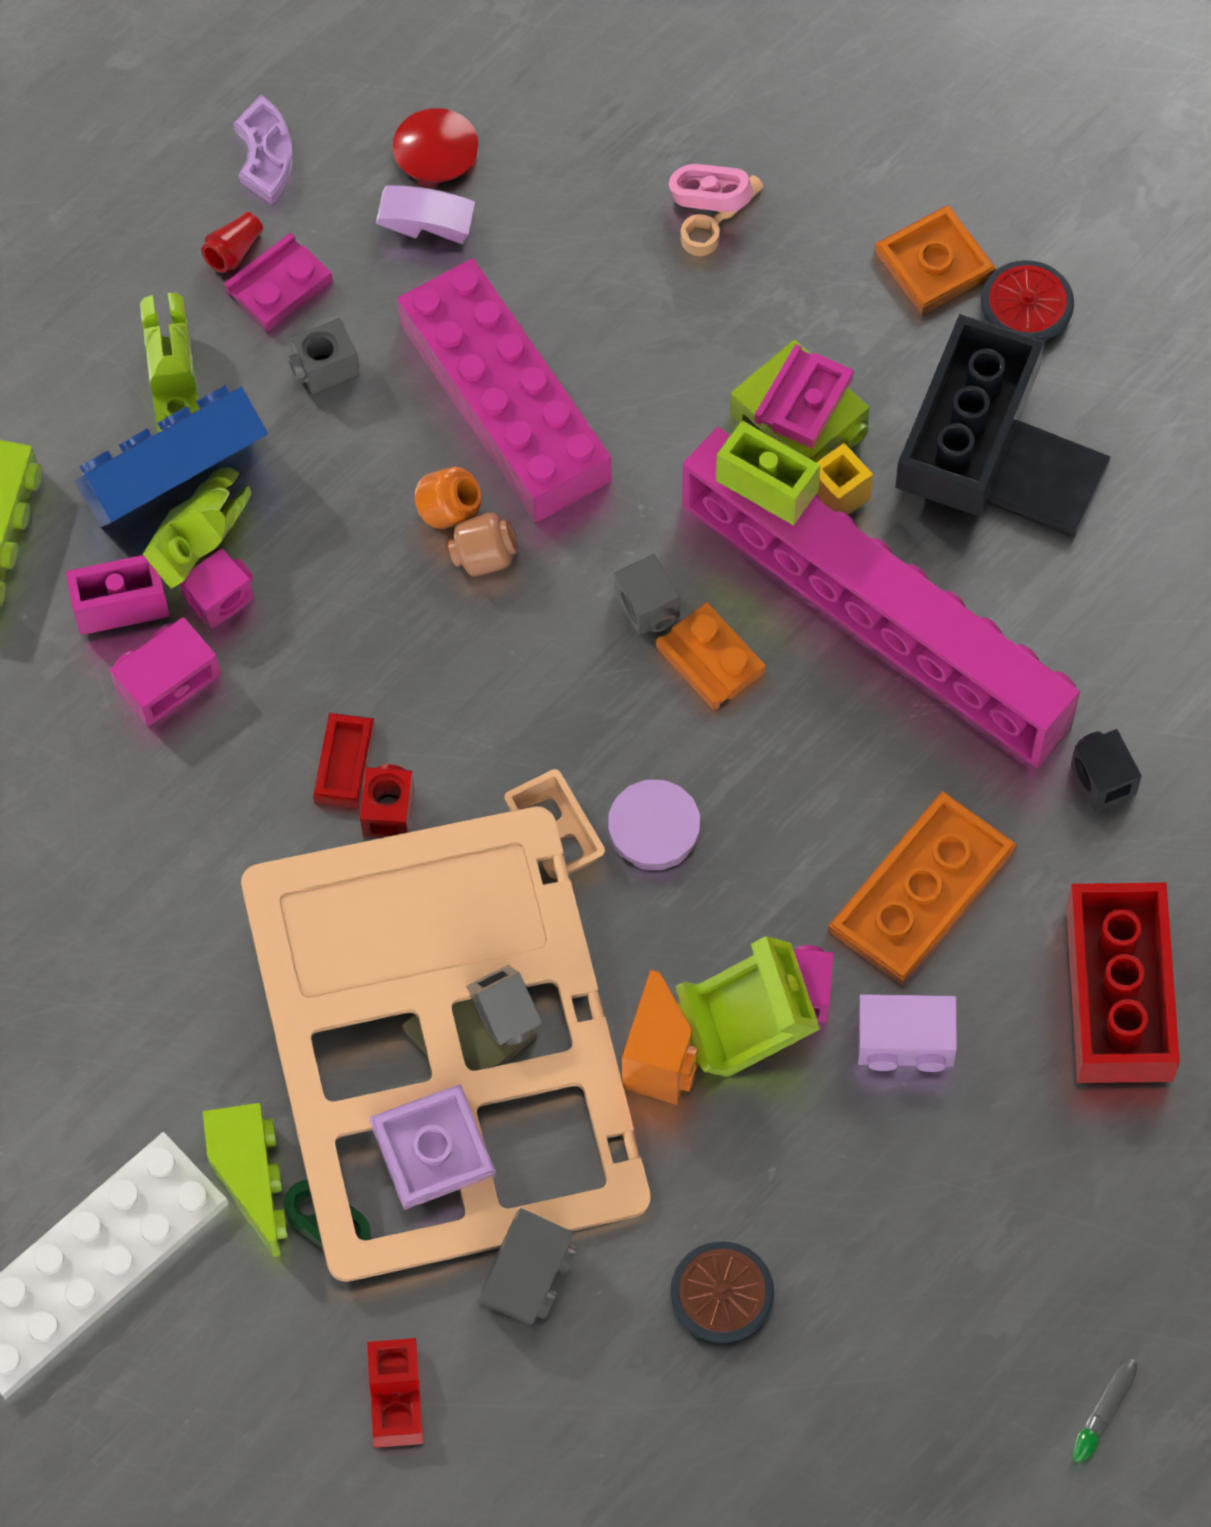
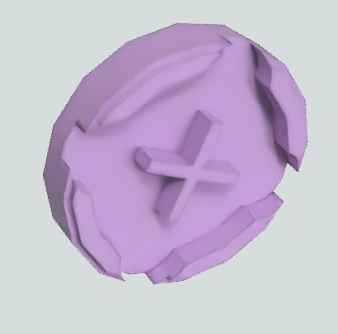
M643 780L629 785L615 798L608 816V836L615 852L620 857H624L627 861L632 862L633 866L643 870H665L684 861L688 857V853L696 846L700 837V813L694 799L681 786L666 780Z

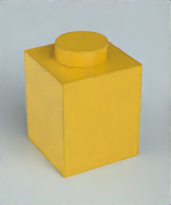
M845 443L816 462L820 465L817 495L822 503L834 512L840 511L850 515L871 499L873 473Z

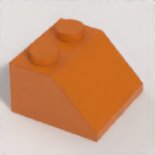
M650 970L622 1055V1084L624 1090L678 1105L682 1090L690 1092L698 1068V1064H695L698 1048L692 1046V1028L660 972Z

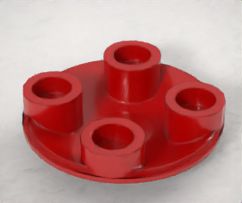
M431 108L418 111L406 118L395 132L392 147L394 158L399 167L406 174L415 178L420 186L433 188L440 182L459 177L469 168L473 167L478 161L479 142L475 128L464 116L448 109Z

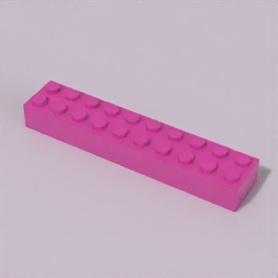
M717 426L683 462L682 506L1038 769L1072 729L1080 691L1076 689L1074 682L1066 674L1060 671L1053 672L1042 664L1029 647L1023 644L1016 645L1005 637L1001 629L992 620L986 617L979 618L972 613L955 593L948 590L942 591L931 583L926 573L918 566L905 564L893 555L892 550L885 542L878 538L871 539L864 534L848 515L840 511L834 512L822 503L817 494L793 526L717 482V453L731 436Z

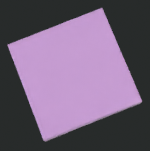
M461 1084L370 1117L371 1127L404 1210L495 1177V1169Z

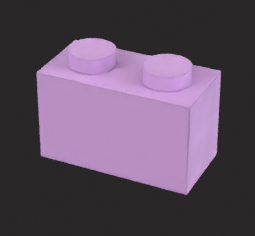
M860 994L858 1004V1065H869V1068L875 1071H891L896 1069L897 1066H917L918 1070L924 1072H938L944 1070L945 1066H954L957 1051L956 996Z

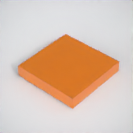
M949 204L875 243L874 252L921 315L982 284L996 271L994 264Z

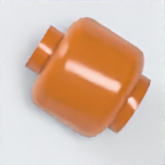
M452 466L423 476L415 490V505L418 514L425 523L433 528L446 529L454 527L457 523L475 517L478 514L481 506V489L469 471Z

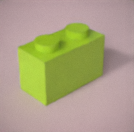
M744 421L739 423L717 453V482L793 526L818 492L820 465Z

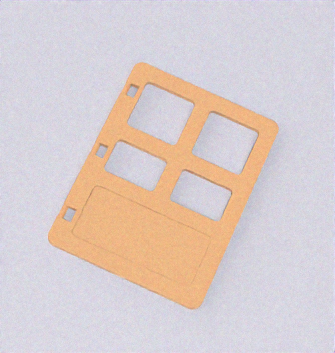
M534 806L259 863L247 868L242 875L241 888L326 1264L330 1274L339 1281L359 1280L500 1248L516 1211L520 1208L570 1231H577L638 1217L649 1206L651 1199L650 1189L638 1150L625 1091L563 855L562 844L555 818L546 808ZM552 859L558 882L543 885L537 862ZM510 965L520 972L526 987L544 983H552L557 987L572 1044L568 1051L477 1071L469 1070L466 1067L452 1006L457 1002L472 999L466 987L467 985ZM587 996L593 1019L577 1022L572 999ZM405 1013H413L418 1017L432 1073L430 1080L331 1102L324 1097L311 1041L315 1033ZM461 1084L483 1139L477 1110L481 1106L571 1086H577L583 1090L606 1179L604 1187L506 1209L498 1202L492 1177L459 1189L465 1215L460 1220L366 1241L356 1236L335 1143L340 1137L373 1130L370 1124L371 1116ZM622 1135L629 1160L613 1163L607 1139Z

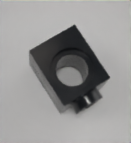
M1118 729L1105 734L1101 731L1090 733L1080 739L1077 745H1075L1071 766L1095 811L1137 794L1142 775Z

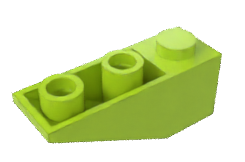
M260 1103L202 1111L207 1156L212 1172L272 1255L280 1256L279 1239L288 1238L284 1209L275 1210L274 1193L282 1192L279 1164H270L268 1147L277 1146L273 1117L264 1118Z

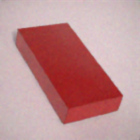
M329 713L314 787V803L360 809L365 769L368 767L375 729L374 718Z

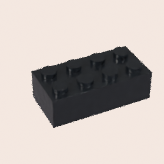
M959 314L899 458L895 488L980 517L1040 370L1044 342Z

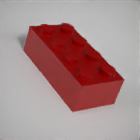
M1167 882L1071 884L1066 903L1077 1083L1173 1082L1180 1064Z

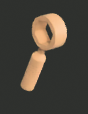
M751 175L749 180L753 188V198L763 189V183L758 177ZM718 211L713 218L704 214L690 216L681 227L682 247L693 256L702 257L713 253L718 247L720 240L718 224L723 219L732 218L738 211ZM694 228L710 230L712 237L707 242L701 243L691 241L688 234Z

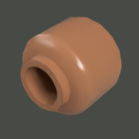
M488 512L457 523L454 529V540L448 541V549L456 567L463 566L469 575L479 577L509 567L512 563L513 554L518 553V543L510 521L507 518L502 520L494 512Z

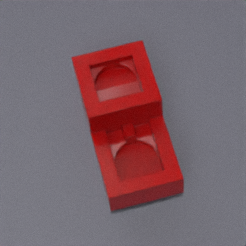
M416 1338L367 1342L374 1448L423 1444Z

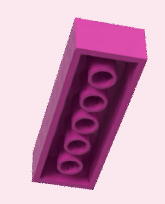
M474 258L397 297L400 326L535 524L612 482L611 455Z

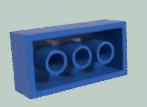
M224 385L196 401L200 410L191 414L186 406L158 422L157 424L161 431L152 436L147 428L118 444L123 453L113 458L108 450L79 466L83 475L73 481L99 526L102 527L119 519L268 435L243 387L241 386L230 392L227 385Z

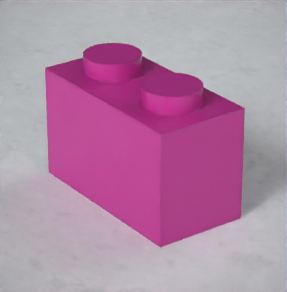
M144 555L65 571L72 608L80 635L170 617L163 580Z
M184 617L174 624H166L160 627L153 634L149 642L137 650L125 652L117 659L114 666L109 669L115 689L147 727L221 675L217 655Z

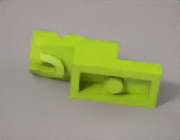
M168 293L169 309L172 318V324H168L169 337L161 335L153 295L144 297L140 302L157 433L161 431L157 424L158 422L186 406L191 414L200 410L196 403L199 398L183 296L178 293Z
M221 467L212 472L208 479L198 486L189 500L170 510L143 552L144 557L170 589L184 582L196 561L214 550L222 542L245 508L252 494L249 485L243 487L236 498L227 499L230 492L226 488L234 483L239 474L232 467Z

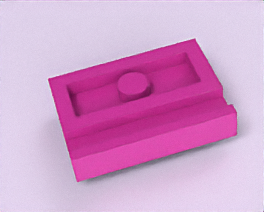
M290 232L226 281L224 287L225 292L232 296L238 302V305L267 333L332 283L333 278L332 272L304 245L301 246Z
M795 344L758 407L754 423L759 425L764 423L773 427L772 431L813 449L851 384L854 370L815 352L809 354L801 350L802 346Z

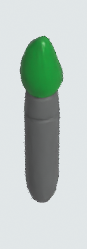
M1127 1360L1118 1368L1091 1413L1085 1428L1078 1433L1072 1460L1075 1463L1085 1461L1096 1450L1099 1444V1437L1107 1428L1134 1381L1137 1372V1362L1135 1360Z

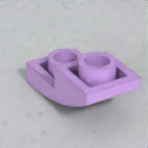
M385 186L376 224L415 239L423 229L463 244L469 234L475 202L457 195L427 188Z

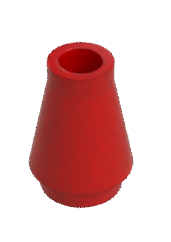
M244 212L239 218L208 234L204 239L205 244L201 247V254L210 267L221 273H225L229 269H236L256 237L263 231L261 221L253 213Z

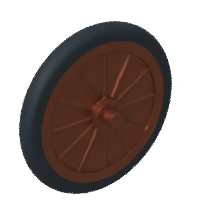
M720 1241L699 1246L681 1260L672 1277L670 1295L672 1306L678 1319L690 1332L708 1341L727 1343L748 1337L765 1322L773 1306L774 1284L768 1267L756 1253L740 1244Z

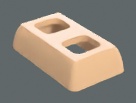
M550 770L506 792L504 799L511 811L532 807L546 799H551L555 802L561 813L560 819L556 820L560 841L567 837H574L583 851V855L580 858L566 864L568 875L603 857L605 848L559 770ZM553 860L540 861L549 878L553 881H558Z

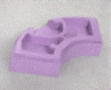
M261 94L234 122L235 132L245 141L248 149L247 161L238 176L241 184L273 205L282 194L289 180L292 170L293 151L289 130L284 118L278 109Z

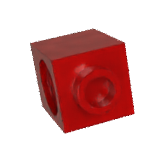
M383 764L378 766V768L366 767L360 811L363 837L385 838L410 832L415 792L412 770H405L403 767L394 764ZM386 794H393L399 797L395 803L390 805H383L377 802L381 796Z

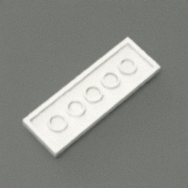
M164 1132L157 1136L0 1272V1394L5 1400L228 1205L227 1198Z

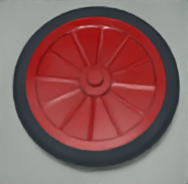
M1020 260L1003 265L990 275L982 290L981 307L989 324L1044 341L1057 335L1068 324L1074 310V295L1066 278L1055 268L1038 261Z

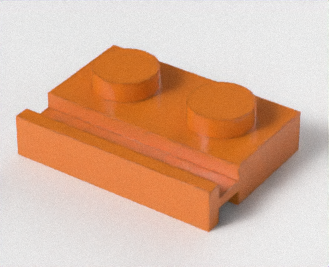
M708 602L672 627V631L666 636H660L656 639V648L713 711L720 708V704L726 699H732L765 674L766 665Z

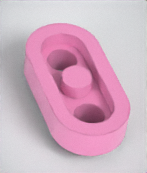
M689 164L676 170L669 179V188L673 199L682 207L735 212L747 205L753 196V188L748 174L737 168Z

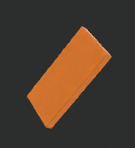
M942 791L828 925V932L903 987L1013 855L1017 844Z

